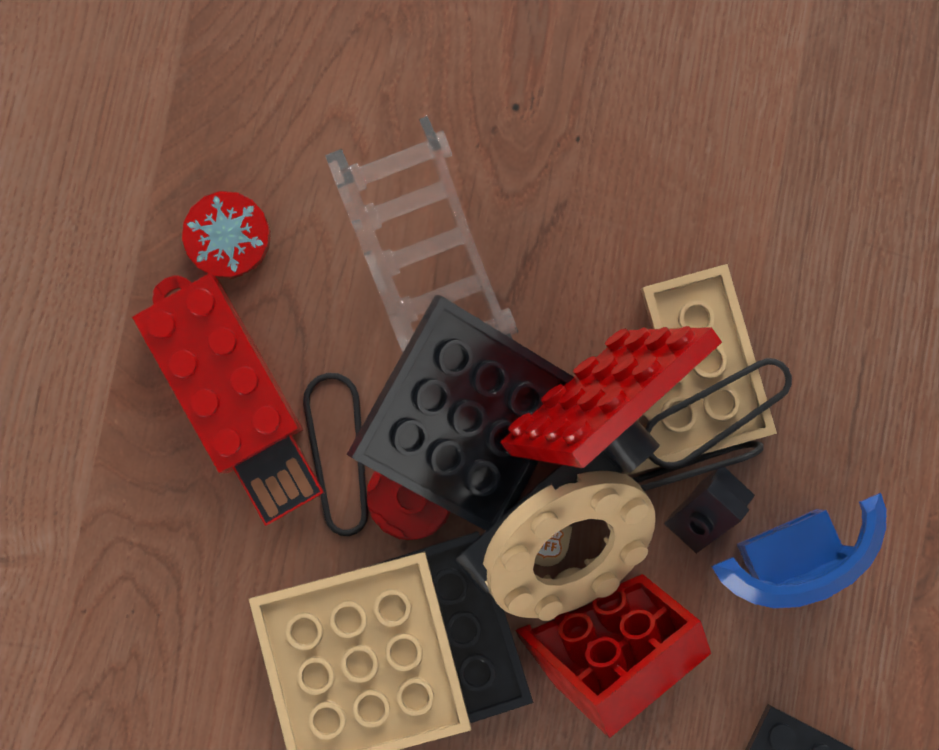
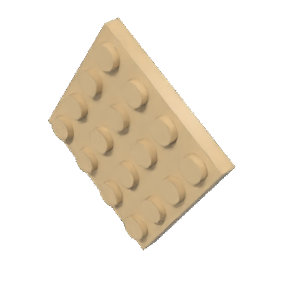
M426 552L249 599L287 750H400L471 731L470 720Z

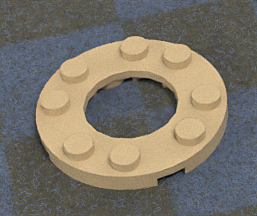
M593 471L577 474L578 482L565 484L556 490L550 485L522 503L498 528L490 541L484 557L483 565L487 570V581L485 583L497 604L512 615L548 621L559 614L584 606L598 597H607L614 593L619 587L620 581L635 565L646 558L648 554L647 547L655 529L654 506L641 486L631 477L618 472ZM587 519H598L607 522L608 528L611 531L609 538H604L607 545L599 556L584 561L587 567L583 569H566L554 579L550 575L540 578L534 574L533 567L536 555L544 543L555 533L575 522Z

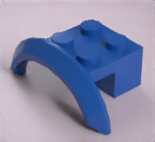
M878 493L859 502L862 510V525L854 547L842 545L827 510L816 509L738 543L737 547L749 574L740 567L734 557L711 567L720 582L732 593L756 605L770 608H791L828 599L853 584L871 566L880 551L886 531L887 511L882 494Z

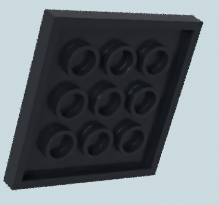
M435 294L346 455L487 531L516 505L539 463L538 460L510 456L500 443L510 434L509 426L526 413L532 415L543 405L542 397L549 390L560 384L564 386L575 377L443 296Z
M479 530L376 563L380 564L426 552L470 723L534 703L504 610L494 600L490 591L483 595L454 562L466 548L480 537Z

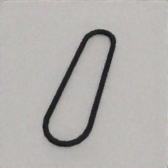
M765 358L656 415L646 425L645 429L649 433L664 418L762 366L775 365L783 371L785 376V385L778 394L684 459L677 462H665L657 458L654 453L648 458L654 464L666 469H677L687 465L786 396L792 386V375L789 368L775 358Z
M325 373L317 376L308 384L304 392L303 407L317 480L325 492L320 497L326 524L332 532L340 536H352L364 528L368 519L365 465L358 462L361 520L354 528L342 530L333 523L330 514L310 409V394L318 383L327 379H336L345 383L353 397L356 436L362 427L360 399L356 386L349 378L339 373Z
M748 441L702 454L687 465L677 469L660 468L632 479L639 483L735 450L755 448L737 457L641 485L644 491L746 461L759 455L764 450V445L759 441Z

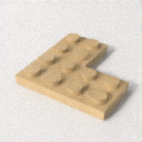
M728 264L649 285L641 289L652 329H661L663 327L673 329L690 326V328L712 327L722 341L714 351L637 419L644 428L656 415L756 363ZM757 369L659 421L650 432L651 436L660 444L654 455L665 462L682 460L765 403L767 397L759 370ZM770 408L703 454L777 434ZM647 458L632 472L624 475H631L659 466Z

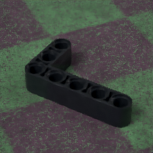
M636 420L586 467L579 468L560 464L466 548L454 562L485 595L489 592L485 583L487 581V570L483 565L487 548L498 528L522 503L550 485L556 490L565 484L578 482L577 474L593 471H612L628 474L659 448L660 444Z

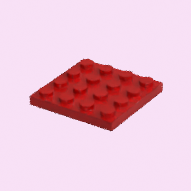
M690 326L673 329H668V327L661 329L642 328L639 330L621 329L607 339L605 342L607 348L597 357L592 356L585 359L574 369L575 378L564 386L560 384L549 390L542 397L543 405L532 415L526 413L516 419L508 428L510 434L500 443L510 456L584 468L714 351L722 341L712 327L690 328Z

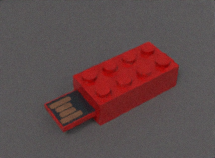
M211 273L194 282L179 275L164 278L153 290V305L132 316V319L218 473L235 471L265 526L325 493L293 437L303 431V428L219 279ZM177 289H180V290L176 291L175 293L169 295L172 291L177 290Z

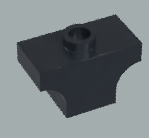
M725 467L720 468L703 479L689 497L672 512L664 524L697 554L742 521L750 510L747 506L755 494Z

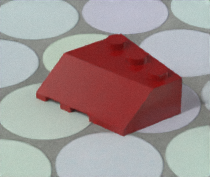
M644 574L620 583L617 590L611 595L602 598L598 597L592 603L579 609L559 614L554 620L534 629L528 624L515 630L517 636L554 686L608 738L616 734L711 655L701 621Z

